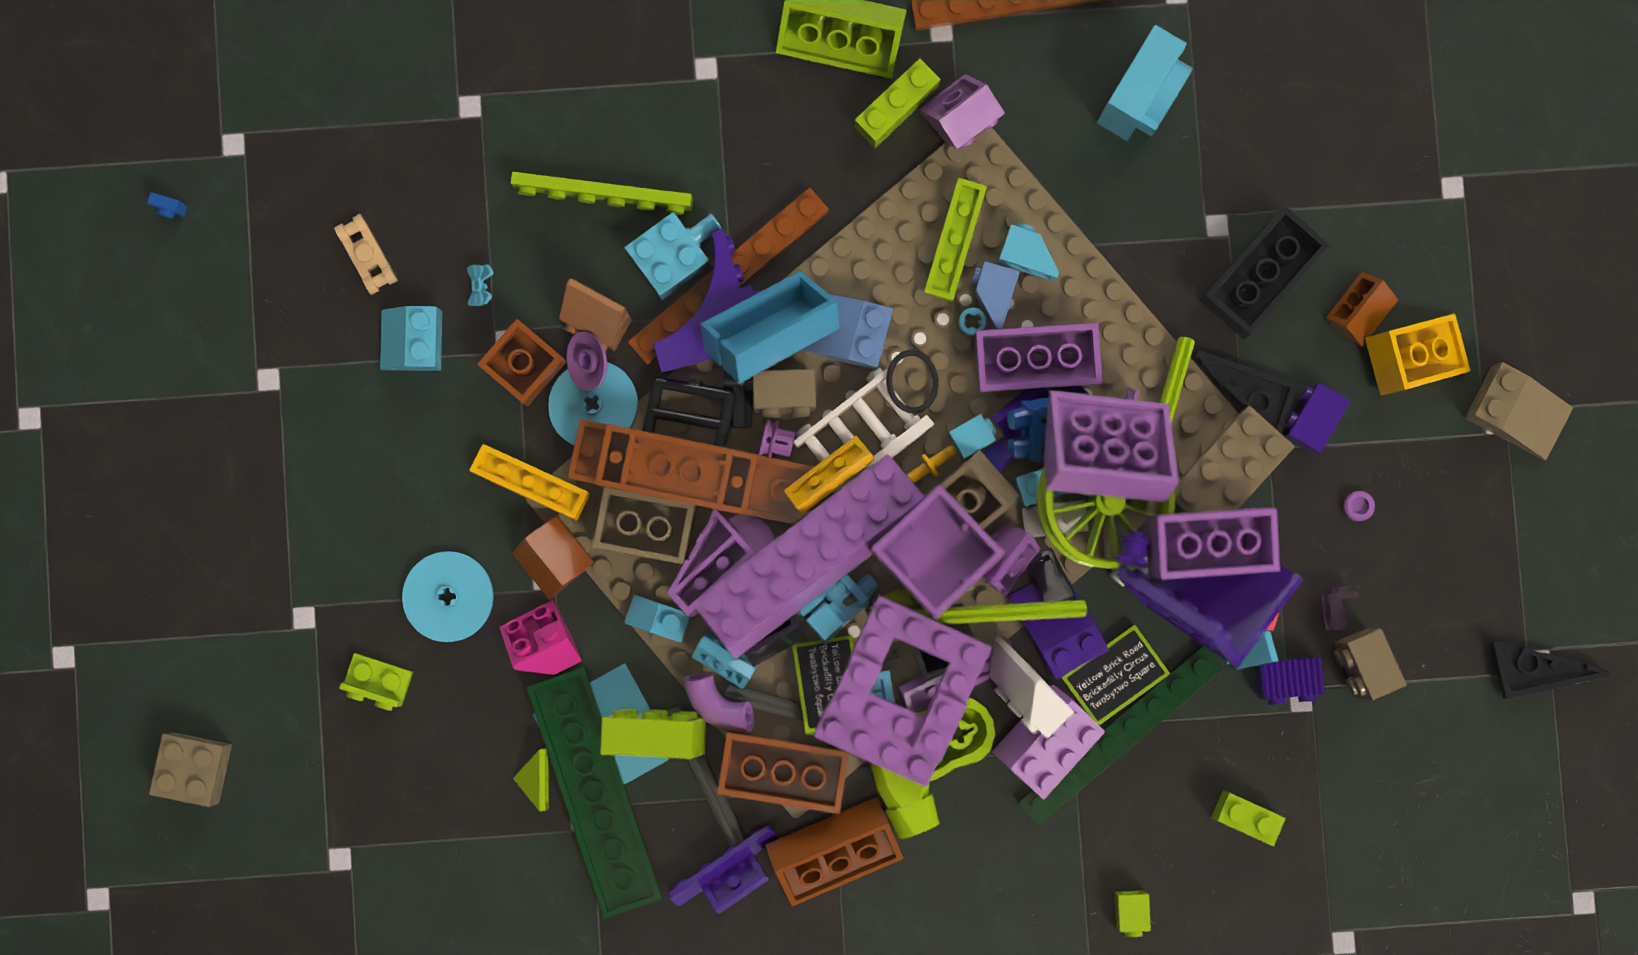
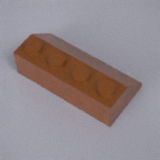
M878 797L864 801L857 806L840 812V814L836 813L829 818L808 825L801 830L780 837L765 845L775 874L792 907L904 859Z

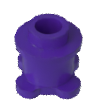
M1128 531L1127 536H1120L1122 547L1120 555L1115 557L1117 563L1148 568L1145 555L1147 546H1150L1151 542L1145 539L1146 534Z

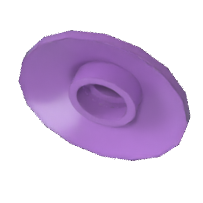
M589 331L578 332L571 338L566 356L568 371L577 387L584 391L596 390L606 376V353L602 342L595 334Z

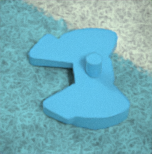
M486 264L484 266L470 265L467 268V273L472 280V293L468 300V305L482 306L487 304L492 297L486 291L487 284L484 283V280L493 275V270Z

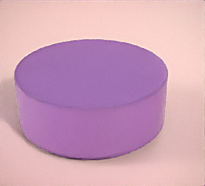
M1355 491L1345 497L1342 508L1344 514L1350 520L1364 521L1372 516L1375 503L1368 493Z

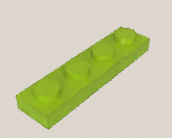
M958 177L924 294L953 302L987 186Z

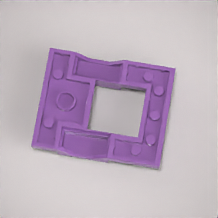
M878 595L852 650L840 683L827 704L813 735L820 740L927 787L938 761L941 762L967 707L966 702L992 647L897 602ZM894 637L949 662L924 716L871 693Z

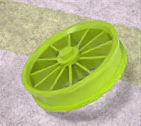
M1044 467L1037 486L1036 507L1041 527L1051 544L1065 557L1085 566L1100 568L1122 567L1123 565L1115 560L1116 555H1120V547L1114 517L1127 532H1137L1121 511L1125 509L1142 516L1153 514L1126 505V498L1082 494L1085 495L1084 503L1054 509L1053 490H1047ZM1174 490L1166 502L1157 501L1156 514L1174 513ZM1090 506L1091 509L1063 534L1054 513ZM1096 515L1085 552L1083 553L1068 540ZM1104 519L1112 554L1111 558L1093 557Z

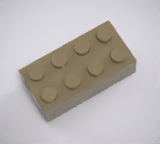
M1249 405L1242 409L1181 476L1178 485L1174 489L1175 510L1179 513L1239 509L1295 446Z

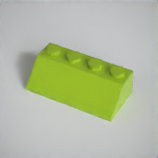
M785 0L776 53L892 79L907 10L865 0Z

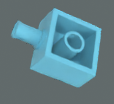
M673 212L628 244L625 249L663 301L711 266L708 258L700 249V243L709 238L712 232L722 228L711 213L691 229L685 228Z

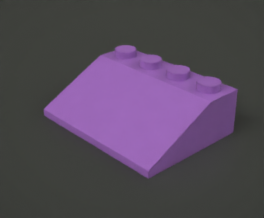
M1050 391L1044 458L1047 490L1166 502L1179 483L1168 404Z

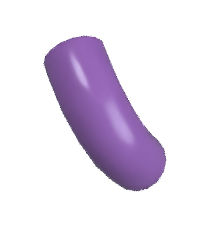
M698 672L684 677V687L691 706L705 722L722 731L737 733L752 731L754 711L749 702H733L724 698L717 690L712 672Z

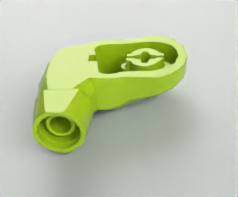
M968 698L966 702L967 707L941 762L938 761L930 781L944 776L954 768L981 761L991 751L995 737L994 722L987 709L974 699ZM926 710L917 714L924 716ZM870 762L876 790L886 808L884 812L898 839L915 836L939 825L933 794L929 793V783L927 787H924Z

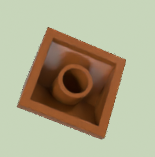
M558 515L525 537L512 553L549 600L595 563Z

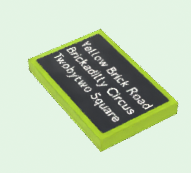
M1132 625L1107 643L1109 651L1061 677L1084 711L1098 725H1101L1170 675V672L1136 625Z
M852 635L833 638L826 645L821 640L798 643L792 646L806 735L814 734L823 712L846 670L854 648Z

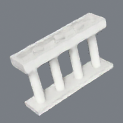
M881 368L875 370L866 378L869 383L813 427L808 423L795 433L797 437L793 441L795 447L799 448L805 443L816 458L822 462L830 454L815 437V434L829 424L844 444L847 443L854 436L838 416L853 406L882 442L880 444L882 450L873 456L875 460L832 492L833 495L888 454L891 458L895 457L934 425L928 415L920 419L918 415L914 416L913 413L904 412L893 403L886 385L888 368L884 371ZM876 387L905 423L904 428L906 431L899 437L888 432L862 399ZM895 392L897 398L905 405V403L902 401V399H901V398L898 396V394Z

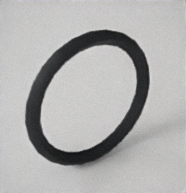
M906 350L896 355L891 361L886 375V385L891 400L899 409L907 413L916 414L925 411L934 402L939 388V378L935 365L927 355L917 350ZM908 356H916L922 359L932 374L933 388L931 395L919 407L904 405L897 398L893 389L892 376L894 369L901 359Z

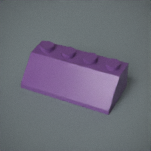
M1098 323L976 331L974 334L975 363L980 392L1103 384Z

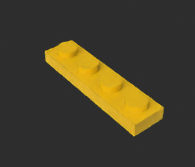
M482 444L469 470L477 476L575 521H578L590 496L588 491L485 444Z

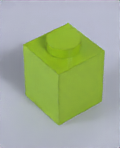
M1145 890L1114 891L1116 929L1119 932H1124L1125 937L1143 936V931H1151L1149 894Z

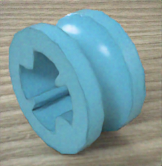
M968 308L960 315L958 321L959 328L965 335L974 336L976 331H982L985 328L986 317L981 310ZM967 315L972 318L978 316L980 321L977 324L980 327L975 329L972 326L968 329L965 326L967 320L964 318Z

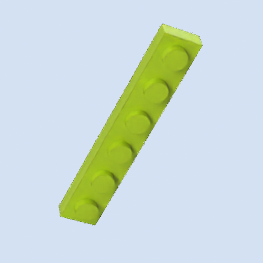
M512 172L511 177L513 188L518 190V194L526 196H536V192L548 193L547 197L558 200H565L566 196L577 197V201L592 204L595 203V199L605 200L607 205L614 207H625V203L637 204V209L654 211L655 207L667 208L666 212H674L678 215H683L684 210L692 211V194L519 172Z

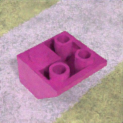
M554 600L538 606L536 609L499 627L515 670L555 675L582 661L576 644Z

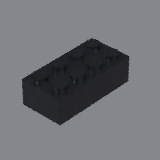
M1283 206L1199 300L1240 337L1245 339L1258 328L1329 248L1330 244L1288 207Z

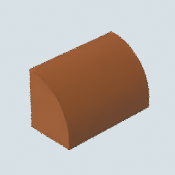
M1362 271L1330 311L1326 319L1346 338L1363 346L1366 343L1365 338L1373 334L1398 302V299L1384 280Z

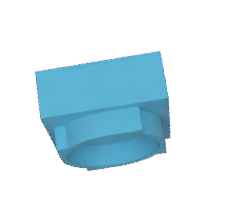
M1155 25L1106 105L1097 124L1126 141L1135 128L1152 136L1193 69L1178 59L1187 43Z

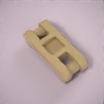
M361 213L354 216L352 222L334 227L371 295L378 292L379 287L386 283L391 285L398 281ZM360 231L363 238L354 243L350 236ZM380 267L382 273L372 277L370 271Z

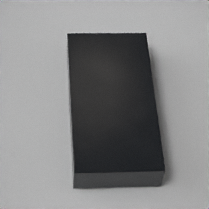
M1050 548L1036 554L1028 564L1027 569L1043 601L1077 600L1076 594L1053 549Z

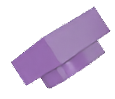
M940 485L871 548V553L935 621L997 564L1005 554Z

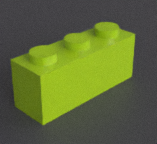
M918 59L855 119L854 128L875 149L939 88L941 79L921 59Z

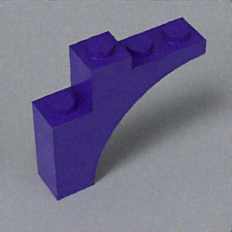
M724 229L711 233L714 249V270L704 302L695 315L681 329L669 337L653 343L661 373L711 360L712 358L704 351L701 323L759 293L758 290L753 291L751 285L739 288L738 283L743 282L739 264L733 265L731 253H735V248L731 235L725 236Z

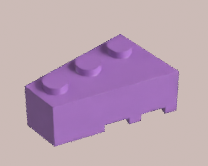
M718 509L713 510L709 522L702 534L699 535L689 558L684 562L668 591L669 596L687 616L695 617L698 614V611L692 604L695 600L758 553L722 511Z

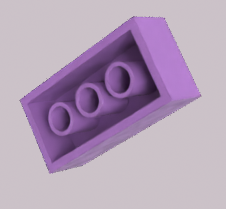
M1246 508L1145 515L1146 539L1151 542V545L1147 546L1149 577L1171 579L1280 571L1276 508Z

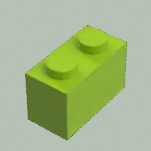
M1224 790L1211 816L1216 821L1272 846L1275 845L1286 819Z

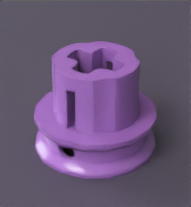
M767 418L759 456L765 454L771 458V454L774 453L789 457L795 430L778 427L779 420L774 423L770 422V419Z

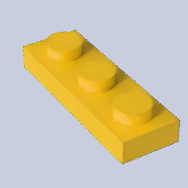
M856 435L787 487L784 492L803 515L874 461L875 458Z

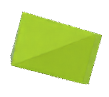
M547 748L539 749L513 778L539 811L549 809V754Z

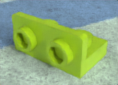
M354 653L345 681L341 682L339 689L347 691L346 697L358 701H363L364 697L375 700L374 706L392 711L393 706L400 707L403 705L413 671Z

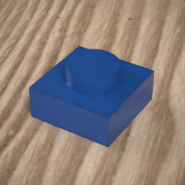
M150 192L147 204L156 209L155 214L169 219H173L174 215L184 217L188 207L179 200Z

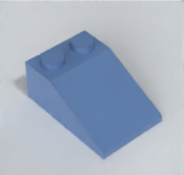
M829 294L837 301L839 329L800 351L874 371L877 370L893 309L862 300Z

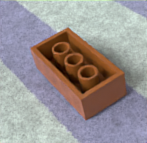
M728 731L717 794L840 814L849 752L839 748Z

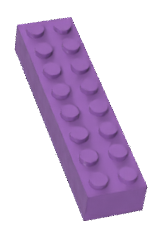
M887 454L692 604L736 660L872 555L871 548L925 499V496Z

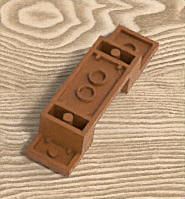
M580 419L568 478L742 515L796 524L809 514L810 509L802 515L784 490L814 468V466Z

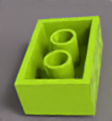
M620 708V710H612V715L602 717L601 755L693 759L705 754L706 722L702 717H698V712L679 711V713H672V716H668V710L652 709L638 714V709Z

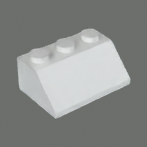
M1000 635L994 639L989 676L997 684L994 691L1006 703L1011 700L1007 705L1019 718L1023 715L1025 716L1021 721L1033 733L1039 730L1048 738L1074 712Z

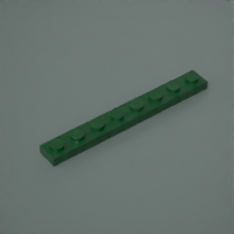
M1201 646L1172 670L1170 675L1153 686L1103 729L1105 731L1104 734L1044 800L1031 790L1018 803L1039 826L1223 669L1208 651Z

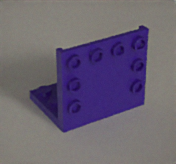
M1279 564L1280 571L1156 579L1154 583L1150 581L1151 578L1138 568L1131 571L1123 565L1116 574L1143 606L1235 668L1239 667L1303 581L1300 575L1293 573L1281 564Z

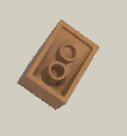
M569 279L559 317L560 321L565 324L563 329L572 335L578 332L589 331L599 338L605 351L607 348L615 351L632 321L626 309L575 280Z

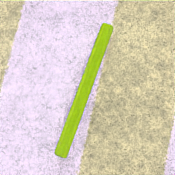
M1184 336L1179 337L1160 399V403L1168 404L1171 423L1195 343L1193 339ZM1132 499L1130 506L1144 511L1148 507L1149 500Z
M1084 600L950 607L936 621L942 624L1084 617L1087 614V606ZM912 609L932 618L925 609Z

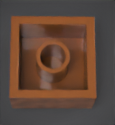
M516 319L477 365L528 407L567 361L521 321Z

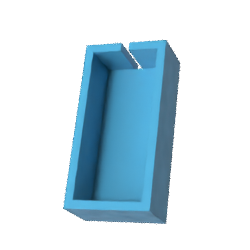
M802 271L701 323L704 351L719 365L723 364V369L738 383L745 381L839 329L837 301Z

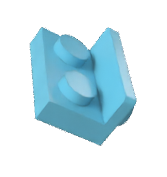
M710 632L703 636L692 655V658L741 689L745 687L757 666L752 667L744 653L735 660L717 636Z

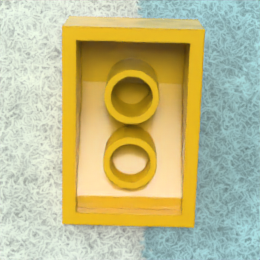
M1455 314L1365 338L1380 396L1471 371Z

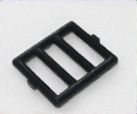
M655 377L652 382L642 431L654 433L657 419L715 429L717 431L713 446L725 448L736 401V392L732 389L704 385L703 381L689 378L687 382L665 377ZM663 390L723 400L720 417L660 407Z

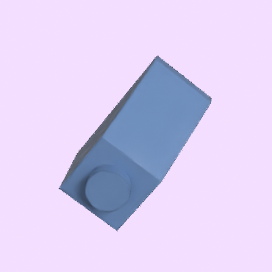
M984 261L982 269L976 267L971 285L976 286L974 296L992 329L998 330L1003 328L1019 271Z

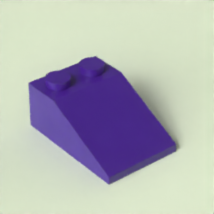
M1034 581L1007 595L1011 604L1044 602ZM1069 581L1074 593L1076 594L1077 600H1081L1077 592L1075 591L1074 587L1072 586L1071 582ZM1088 610L1084 617L1020 620L1046 671L1055 679L1109 651Z

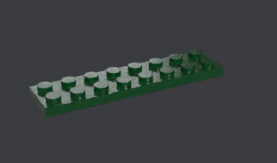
M583 667L527 686L526 688L603 918L606 919L662 899L663 897L615 755H601L602 716L586 668Z

